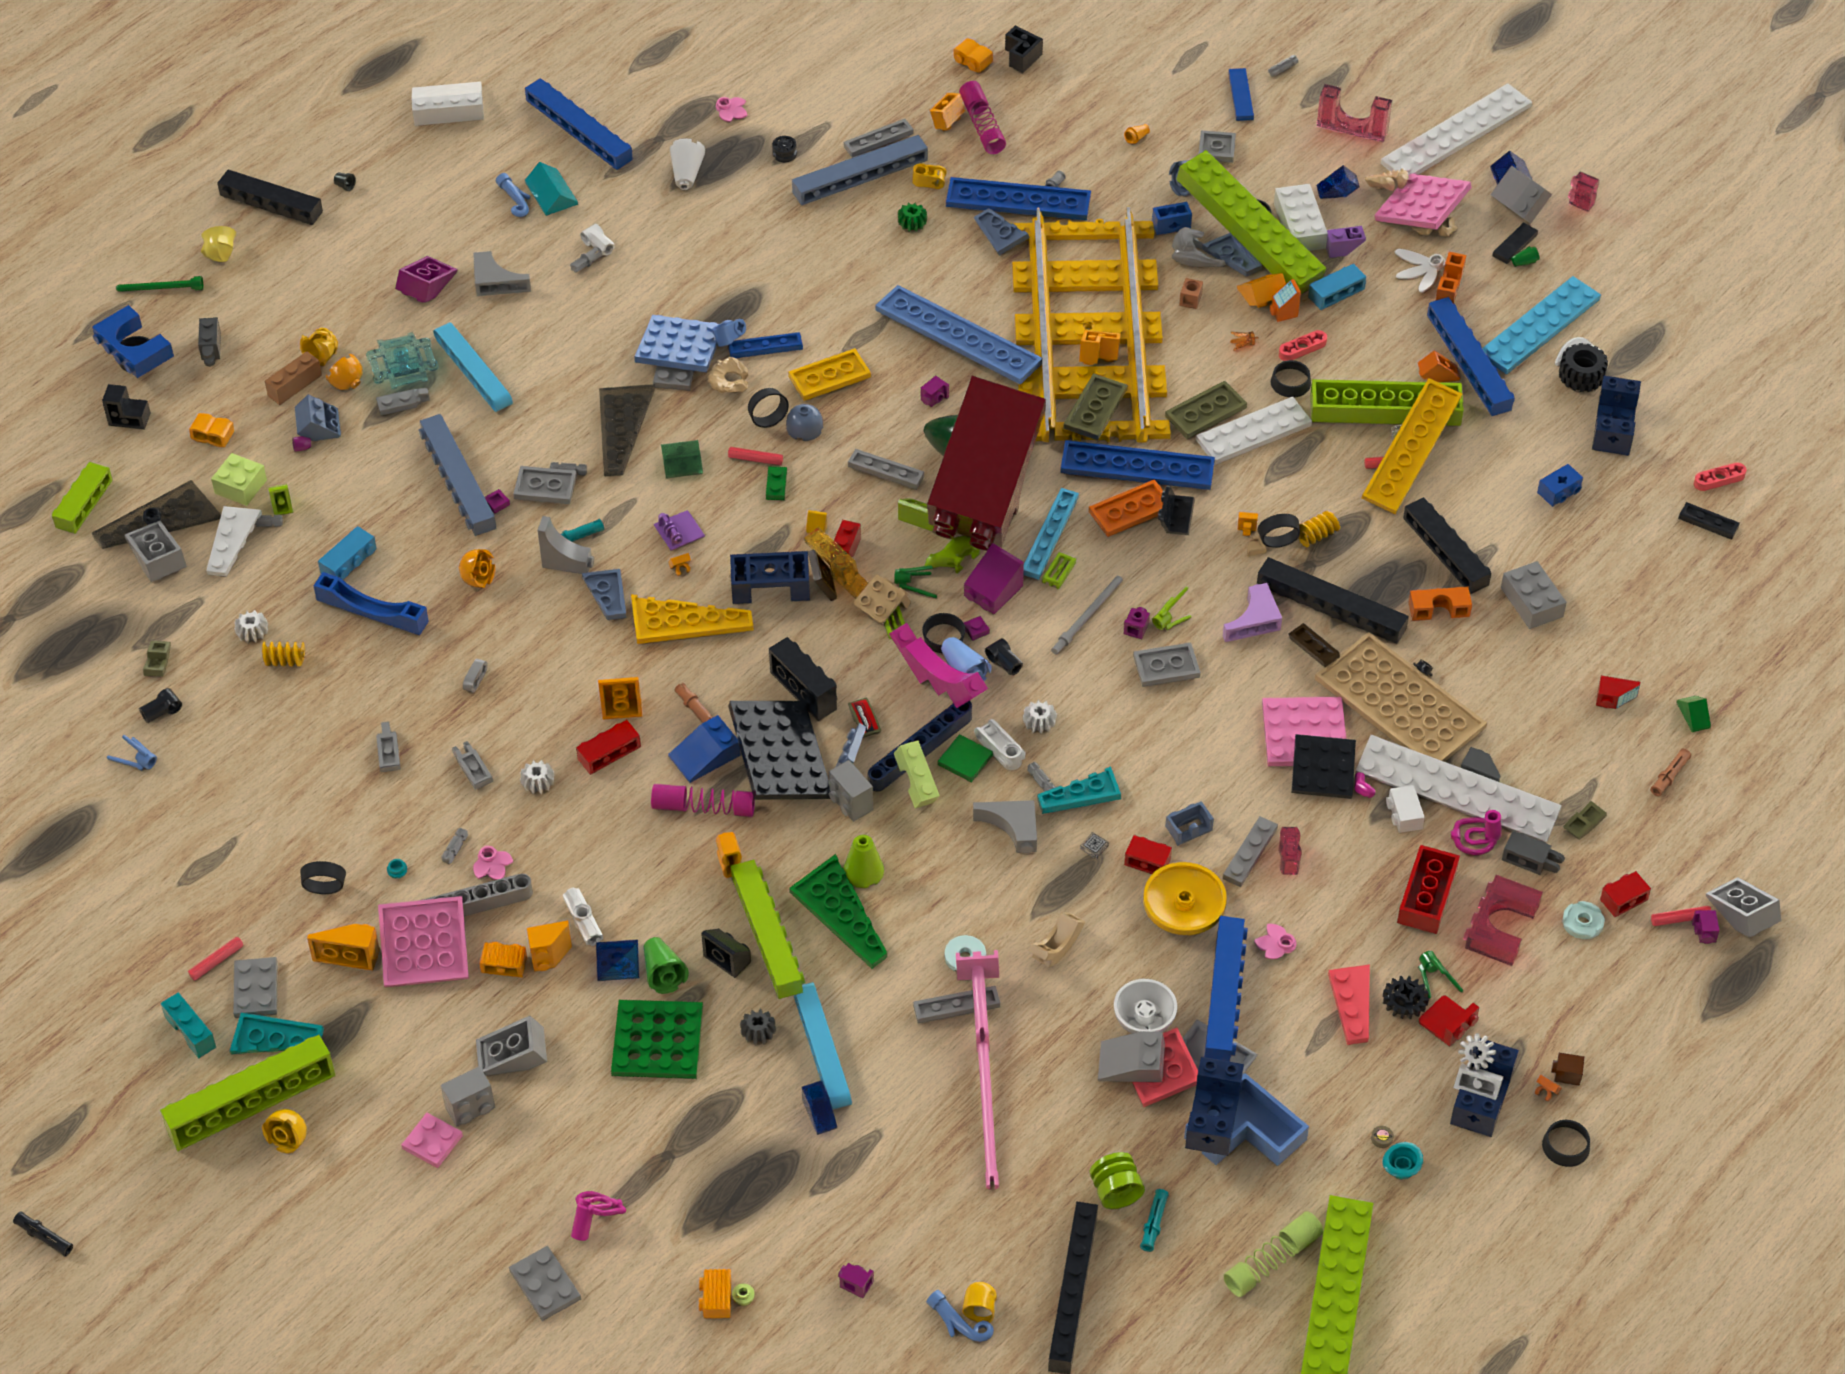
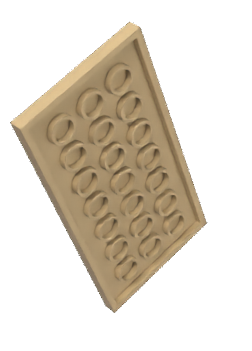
M1369 632L1344 651L1340 658L1315 674L1317 682L1335 696L1341 697L1345 704L1395 743L1444 762L1487 727L1486 721Z

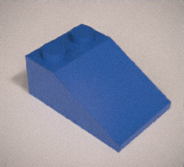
M719 715L699 725L668 754V757L689 783L741 756L737 737Z

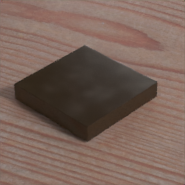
M814 549L808 551L815 583L830 601L837 599L831 569Z

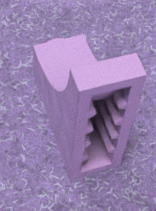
M1267 583L1256 584L1248 588L1247 600L1249 606L1238 619L1224 624L1223 639L1225 642L1281 630L1282 616Z

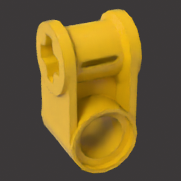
M916 164L913 167L912 183L917 187L941 189L945 186L944 177L947 174V170L940 165Z

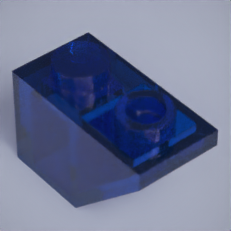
M1344 165L1316 185L1321 199L1347 197L1360 187L1357 175Z
M822 1080L802 1086V1101L817 1135L837 1129L830 1098Z

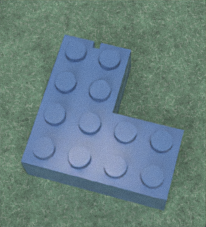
M1244 1073L1229 1153L1246 1139L1274 1164L1279 1166L1307 1140L1309 1126ZM1217 1110L1208 1111L1209 1115L1212 1116L1220 1114ZM1188 1123L1185 1126L1184 1139H1186ZM1202 1152L1215 1165L1226 1157L1224 1155Z

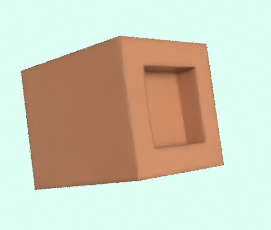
M1185 278L1180 292L1179 306L1193 309L1198 308L1203 291V281Z

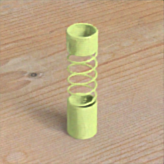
M1308 1211L1301 1214L1280 1230L1279 1237L1272 1236L1271 1243H1264L1262 1250L1255 1249L1254 1256H1247L1245 1263L1238 1262V1264L1224 1273V1281L1234 1295L1238 1297L1244 1296V1294L1256 1286V1282H1261L1258 1273L1247 1264L1248 1258H1254L1262 1274L1269 1276L1267 1267L1255 1257V1253L1257 1251L1263 1252V1256L1270 1267L1277 1270V1263L1264 1251V1246L1266 1244L1271 1245L1279 1261L1286 1263L1284 1254L1272 1244V1240L1279 1238L1287 1254L1294 1257L1295 1254H1298L1323 1234V1227L1320 1221ZM1274 1248L1279 1251V1253L1284 1258V1261L1280 1259V1257L1275 1252ZM1266 1255L1274 1262L1276 1268L1271 1265ZM1257 1261L1265 1268L1267 1274L1263 1272ZM1252 1271L1256 1274L1259 1281L1255 1279V1276L1253 1275Z

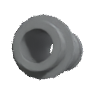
M1057 171L1052 178L1046 180L1045 186L1059 187V184L1066 178L1065 174L1062 171Z

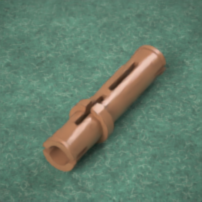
M685 683L678 684L675 687V692L684 701L683 704L690 708L702 723L713 718L700 703L698 696L692 693Z
M1684 748L1679 751L1665 771L1658 775V780L1651 786L1650 791L1652 794L1661 796L1664 790L1672 785L1675 776L1691 758L1690 751Z

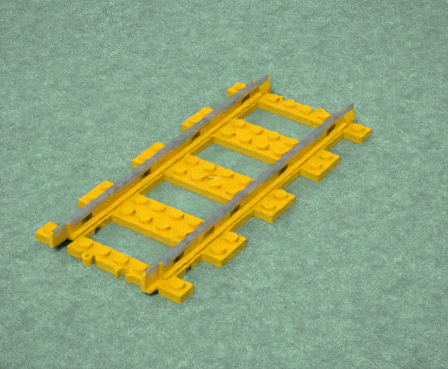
M1127 206L1125 225L1121 226L1120 221L1104 223V220L1100 218L1096 219L1095 223L1072 222L1068 220L1067 225H1061L1060 220L1044 223L1040 208H1037V216L1032 218V223H1013L1021 231L1027 232L1030 237L1025 240L1029 241L1030 261H1012L1013 293L1032 292L1033 314H1015L1016 345H1034L1035 354L1043 358L1042 365L1021 385L1018 384V390L1046 399V410L1035 441L1049 442V430H1054L1055 441H1065L1072 438V441L1081 442L1082 438L1085 440H1095L1063 429L1064 422H1056L1055 399H1079L1093 373L1127 384V391L1123 398H1131L1132 421H1109L1099 440L1110 442V438L1113 436L1117 437L1119 442L1136 439L1139 443H1145L1148 441V436L1149 439H1170V421L1151 420L1149 398L1167 397L1165 365H1146L1145 343H1162L1163 341L1161 311L1142 312L1141 290H1158L1156 259H1138L1137 239H1154L1153 222L1134 221L1130 206ZM1119 239L1120 260L1047 261L1046 240ZM1123 291L1124 312L1050 313L1049 292ZM1090 328V331L1121 334L1120 344H1127L1128 366L1053 367L1052 345L1081 344L1084 330Z

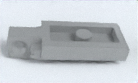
M427 388L412 389L376 397L381 415L417 408V405L421 404V402L430 401Z
M381 722L382 733L376 735L380 772L401 770L397 733L395 731L391 732L389 722Z

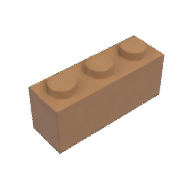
M306 351L266 379L265 386L268 397L281 405L322 376L319 360Z

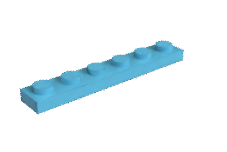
M1064 488L1060 489L1024 563L1023 575L1040 579L1079 498L1078 492Z

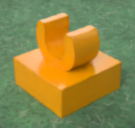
M1239 512L1237 530H1243L1244 536H1250L1251 531L1256 532L1258 513Z
M689 553L670 558L668 561L670 569L675 568L677 576L681 575L680 567H684L687 573L690 572L689 562L691 558Z

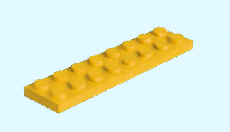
M1428 378L1363 492L1361 499L1396 515L1462 398V393Z

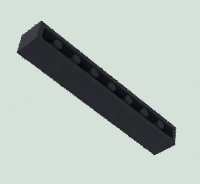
M1270 557L1266 559L1258 571L1257 584L1267 583L1270 591L1280 596L1287 597L1299 604L1306 605L1332 618L1339 619L1351 626L1384 638L1387 641L1398 644L1407 629L1408 615Z
M1076 1201L1049 1354V1372L1071 1374L1097 1223V1204Z

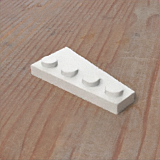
M223 507L206 570L208 575L227 577L238 557V552L244 547L246 538L255 528L254 524L257 519H260L262 515L261 510Z

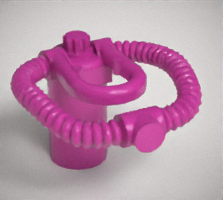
M1489 810L1485 814V819L1472 817L1456 821L1454 829L1451 831V839L1454 840L1455 846L1460 851L1469 855L1477 856L1490 852L1502 835L1501 814L1496 810ZM1467 823H1484L1485 828H1470L1465 832L1464 837L1465 841L1471 845H1489L1478 850L1463 846L1460 842V826ZM1473 832H1478L1479 834L1482 832L1485 833V839L1471 840L1469 835Z
M594 1191L579 1193L575 1198L577 1208L571 1237L580 1241L588 1240L593 1214L612 1216L626 1213L622 1200H616ZM598 1201H599V1202H604V1203H606V1204L600 1203V1204L592 1205L591 1203H594V1202H598Z

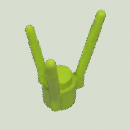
M1185 587L1175 598L1171 597L1152 618V622L1157 629L1163 630L1166 628V630H1169L1173 626L1191 618V615L1171 622L1172 615L1168 612L1185 594L1188 587Z

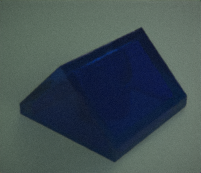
M1508 151L1490 166L1497 185L1511 166L1532 179L1525 161L1511 151Z

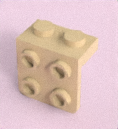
M876 574L856 598L854 605L877 622L883 624L899 604L907 609L911 602L907 597L909 594L900 587L898 589L889 579H883Z

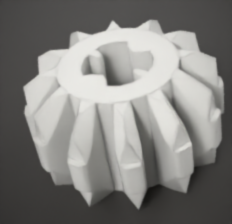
M255 610L252 613L246 611L245 615L239 614V619H235V633L241 641L245 640L249 643L253 640L256 643L258 638L263 639L264 635L267 634L268 622L262 613L257 614Z
M1038 700L1036 704L1030 702L1029 706L1025 707L1023 721L1027 729L1032 728L1033 733L1039 731L1042 734L1043 730L1049 732L1051 727H1054L1056 724L1057 713L1053 705H1048L1047 701L1040 703Z
M533 760L531 765L526 763L525 768L521 769V784L526 791L531 790L532 794L536 791H539L541 794L543 790L549 791L550 786L554 783L553 769L549 763L544 764L542 760L539 763Z
M1479 1033L1475 1034L1474 1040L1468 1035L1466 1037L1468 1043L1465 1041L1460 1043L1462 1047L1466 1048L1458 1051L1459 1054H1465V1057L1461 1058L1460 1061L1465 1062L1468 1060L1467 1068H1471L1474 1063L1476 1071L1480 1069V1064L1484 1069L1488 1068L1486 1061L1490 1063L1494 1061L1489 1055L1496 1054V1050H1489V1047L1493 1046L1494 1043L1486 1044L1485 1042L1488 1039L1486 1035L1481 1041ZM1475 1046L1478 1047V1050L1482 1051L1479 1058L1476 1057L1475 1053H1472V1050L1476 1049Z

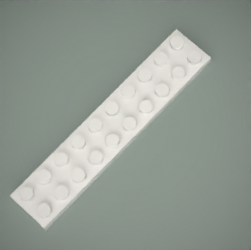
M1507 83L1381 158L1380 164L1389 171L1393 169L1399 171L1403 168L1408 172V175H1419L1532 106V101Z
M1370 735L1356 768V773L1362 772L1366 777L1396 788L1414 785L1417 796L1473 817L1485 819L1486 812L1496 810L1501 814V827L1524 833L1531 838L1546 843L1561 810L1560 804Z

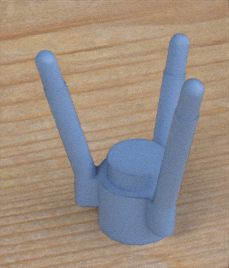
M123 735L122 738L138 751L135 756L137 763L110 755L107 756L109 760L136 767L141 771L144 768L151 769L157 761V756L151 753L135 737L129 739L126 735Z

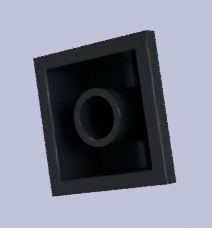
M719 928L704 930L701 933L703 956L732 977L736 978L751 963L749 947L744 943L736 941L730 933H725Z

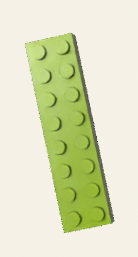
M1312 379L1310 392L1312 422L1403 424L1426 382ZM1441 383L1462 393V383ZM1463 396L1447 422V426H1461L1464 411Z
M320 1035L307 1038L296 1046L288 1047L277 1055L269 1056L258 1064L248 1066L239 1073L229 1075L220 1082L208 1085L205 1089L189 1094L184 1099L170 1103L165 1108L160 1109L167 1133L177 1152L335 1077L330 1052Z

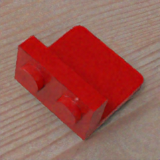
M1443 995L1419 1017L1418 1022L1450 1047L1456 1040L1461 1039L1470 1027L1477 1023L1480 1007L1472 1003L1464 1009L1448 996Z

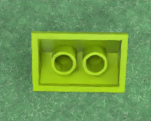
M912 498L899 499L898 520L929 531L933 530L934 526L930 525L928 521L926 503Z

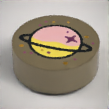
M1377 1126L1371 1135L1372 1143L1379 1148L1389 1147L1394 1138L1392 1130L1386 1126Z

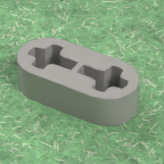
M475 659L464 678L463 690L473 693L477 690L486 673L487 661Z

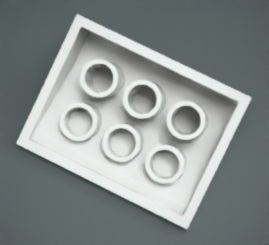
M481 82L412 88V112L415 126L484 120Z

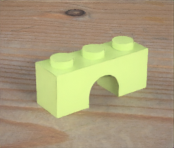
M919 741L900 745L894 752V756L900 771L908 773L910 779L908 792L914 808L934 803L940 795Z

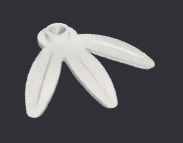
M1395 250V254L1404 261L1420 265L1399 272L1396 278L1414 279L1425 275L1419 285V292L1421 293L1433 286L1437 278V271L1445 267L1446 260L1440 254H1434L1428 258L1409 250Z

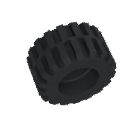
M1579 343V345L1573 344L1571 347H1567L1566 351L1562 354L1559 368L1561 382L1566 383L1565 386L1571 387L1574 391L1591 392L1592 389H1598L1599 386H1602L1604 375L1606 376L1608 366L1607 355L1604 354L1602 349L1599 350L1597 346L1593 347L1588 343L1587 345Z

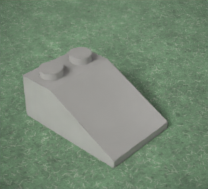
M1511 166L1493 190L1491 196L1529 223H1532L1552 194Z
M161 521L125 534L129 546L151 582L187 567L182 549Z
M1739 877L1706 893L1708 900L1732 927L1747 937L1755 936L1757 933L1781 922L1779 899Z
M531 1016L476 1039L478 1067L480 1066L485 1076L530 1070L547 1062L544 1027Z
M1140 1031L1101 1041L1098 1081L1162 1082L1165 1053L1163 1033Z

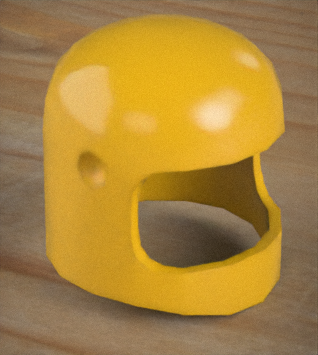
M985 1282L970 1284L964 1295L963 1315L975 1322H992L995 1315L994 1302L997 1300L994 1287ZM974 1306L984 1307L992 1314L985 1317L976 1316L974 1314Z

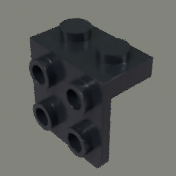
M1166 486L1165 491H1162L1161 495L1163 506L1162 509H1159L1158 520H1160L1166 533L1189 535L1195 498L1175 495L1171 486Z

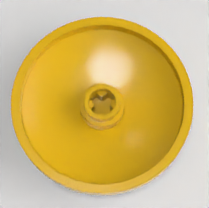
M1190 862L1172 863L1156 870L1147 880L1143 894L1144 908L1152 922L1161 929L1178 935L1200 934L1214 927L1219 922L1220 916H1223L1227 900L1226 890L1220 878L1210 869Z

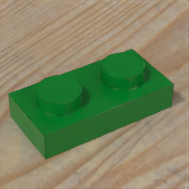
M768 466L766 500L785 501L787 467Z

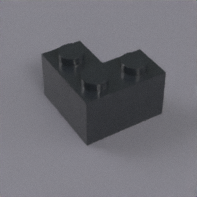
M1015 25L1005 34V50L1009 52V67L1024 73L1043 55V39Z
M108 384L102 399L108 425L145 430L151 414L148 401L130 399L126 386Z

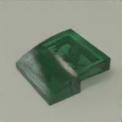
M698 440L661 444L666 478L703 474Z

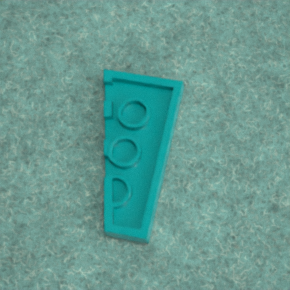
M1110 766L1105 768L1102 773L1097 774L1094 772L1089 774L1088 778L1079 781L1076 779L1071 781L1070 785L1066 787L1058 786L1037 794V799L1042 814L1121 800V792Z
M241 1013L230 1047V1053L232 1055L285 1051L288 1047L296 1046L307 1038L320 1035L322 1038L324 1027L323 1025Z

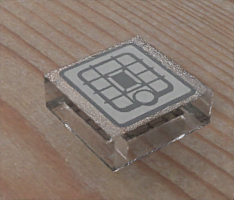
M1092 832L1080 845V849L1098 859L1109 846V842Z

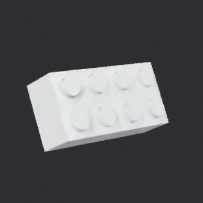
M1303 184L1275 188L1274 206L1280 223L1309 251L1326 249L1328 233L1311 185Z

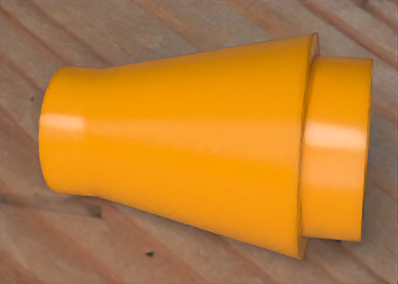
M1147 124L1128 127L1124 132V138L1128 143L1136 144L1145 135L1150 133V128Z

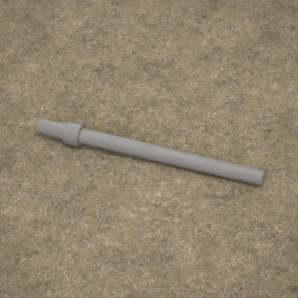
M1116 576L1067 632H1063L1058 638L1059 641L1051 649L1054 654H1058L1064 646H1068L1077 631L1123 581L1122 577Z

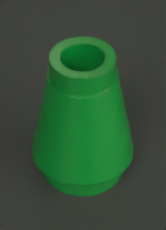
M1529 246L1511 257L1514 267L1533 264L1540 259L1535 246Z

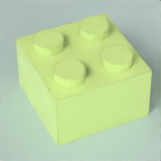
M231 453L211 480L215 494L247 506L267 481L264 465Z

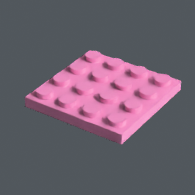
M1410 174L1408 175L1409 178L1406 186L1402 189L1397 188L1374 215L1375 220L1437 230L1472 188L1471 182Z
M1341 697L1262 698L1268 766H1293L1296 734L1346 739Z
M462 896L378 905L385 988L469 979Z

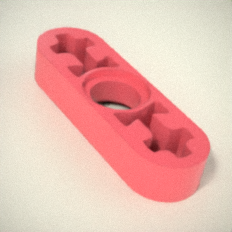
M1316 330L1286 342L1279 348V358L1283 361L1294 360L1326 346L1327 334L1321 330ZM1306 344L1308 347L1301 348L1298 345Z
M1732 463L1702 471L1696 474L1694 486L1700 491H1706L1739 482L1745 478L1747 469L1742 463ZM1721 474V475H1723L1725 478H1724V479H1718L1715 475Z

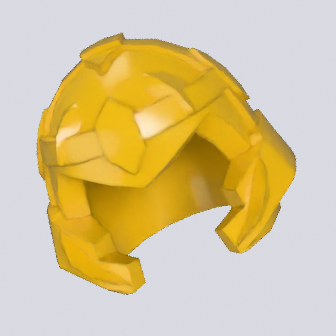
M321 327L316 329L309 338L302 334L300 339L302 354L306 351L319 360L320 366H325L332 355L337 353L338 340L333 332L327 328Z

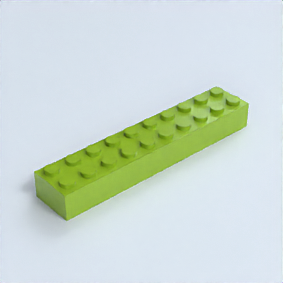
M1207 150L1180 166L1176 180L1271 274L1283 273L1286 284L1294 279L1301 294L1309 290L1311 283L1323 278L1326 267Z
M1333 1195L1329 1197L1301 1374H1348L1374 1204L1372 1202Z

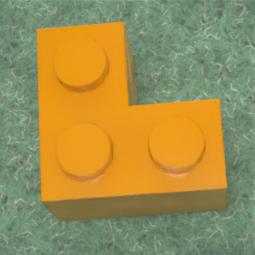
M1084 330L1080 345L1079 362H1083L1085 365H1094L1098 363L1099 358L1106 362L1118 360L1121 334Z

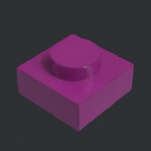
M500 489L485 496L494 514L510 506V500Z
M981 616L964 622L965 631L972 641L990 634V629Z

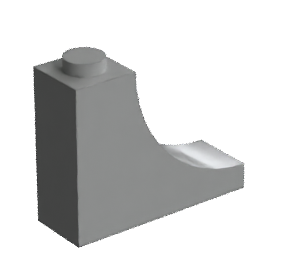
M491 251L473 253L477 296L531 292L529 274H518L503 269L495 262Z
M542 516L537 530L542 568L578 574L588 573L589 568H592L594 564L591 548L569 541L555 529L550 517Z
M1034 800L973 802V821L991 823L1004 830L1012 839L1016 853L1037 852Z

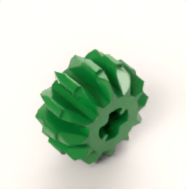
M908 202L907 206L902 205L901 209L898 210V223L902 226V229H908L909 232L911 230L917 232L918 228L923 229V226L926 225L927 211L922 205H917L916 202L914 204Z

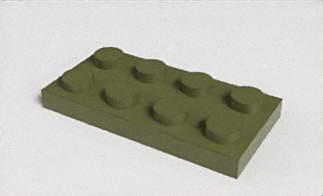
M1093 373L1064 422L1063 429L1099 440L1125 395L1128 385Z
M1223 381L1165 411V417L1186 439H1189L1246 409L1247 402L1226 381Z

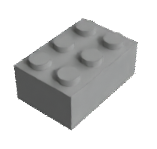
M1538 561L1503 573L1501 589L1529 629L1564 617L1567 602Z

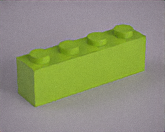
M89 462L82 469L80 476L72 483L71 489L63 496L61 503L52 513L55 528L74 534L77 533L113 481L109 467Z

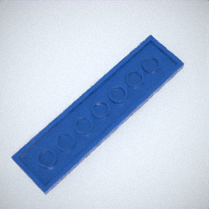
M951 177L946 207L983 211L989 208L994 212L1037 216V208H1040L1042 216L1087 220L1091 190Z
M1065 440L1060 473L1143 483L1155 479L1161 485L1211 490L1215 457Z

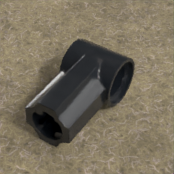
M1001 638L985 648L987 658L992 663L997 662L1009 675L1014 676L1023 667V662L1011 651L1005 639Z
M166 688L159 692L156 699L140 707L139 711L145 722L149 723L166 713H177L182 707V702L172 689Z

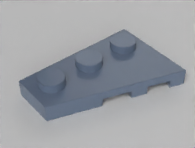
M989 208L974 217L975 222L999 256L1030 238L1027 232L1021 231L1016 225L1010 224L1002 216Z
M1231 233L1202 244V250L1219 260H1225L1226 265L1246 277L1262 269L1260 262Z
M613 569L582 573L584 582L606 619L627 618L621 570Z
M859 723L855 729L851 728L846 737L848 740L842 748V754L835 768L848 760L854 763L866 726Z

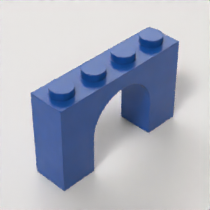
M128 305L92 326L94 332L93 339L98 345L101 344L108 354H112L118 364L124 365L129 374L132 373L136 378H139L174 357L171 343L161 334L139 346L130 347L120 344L124 338L142 328L139 314Z

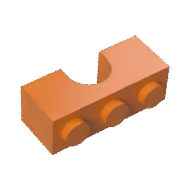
M1449 251L1443 277L1441 276L1437 288L1435 301L1449 297L1452 303L1455 302L1464 273L1467 255Z
M1468 587L1410 591L1408 603L1412 621L1432 620L1433 609L1436 607L1447 609L1451 618L1470 617L1472 601Z

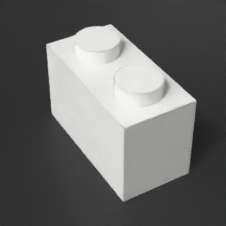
M1414 785L1390 789L1386 803L1388 809L1392 811V823L1394 826H1397L1398 832L1423 829L1425 817Z
M1462 1063L1453 1088L1466 1090L1496 1100L1503 1076L1481 1069L1476 1071L1474 1067L1467 1068V1065Z

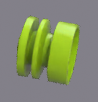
M1116 1152L1098 1159L1089 1170L1093 1184L1097 1188L1101 1204L1106 1209L1113 1210L1127 1207L1138 1201L1145 1192L1142 1179L1137 1173V1167L1129 1153Z

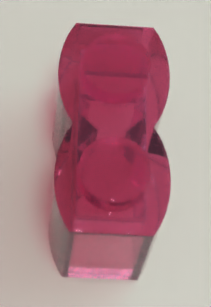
M1581 171L1577 176L1574 175L1570 182L1572 188L1568 194V198H1570L1569 204L1589 212L1595 204L1600 180Z
M1282 827L1280 831L1278 846L1280 854L1279 867L1283 875H1297L1300 870L1302 856L1300 847L1301 835L1297 827Z

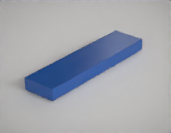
M1246 68L1229 69L1228 75L1236 121L1254 120Z
M800 332L734 340L728 345L730 357L742 358L803 350V343Z

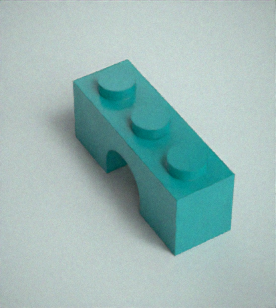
M179 992L160 1003L164 1017L175 1030L179 1029L188 1047L198 1059L216 1048L212 1032Z

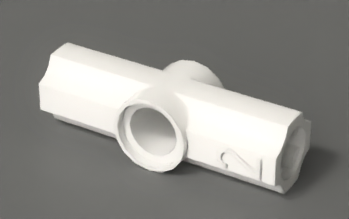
M573 887L568 889L563 894V899L574 919L575 927L579 929L586 945L594 946L599 944L603 939V935L592 915L591 907L586 903L579 888Z

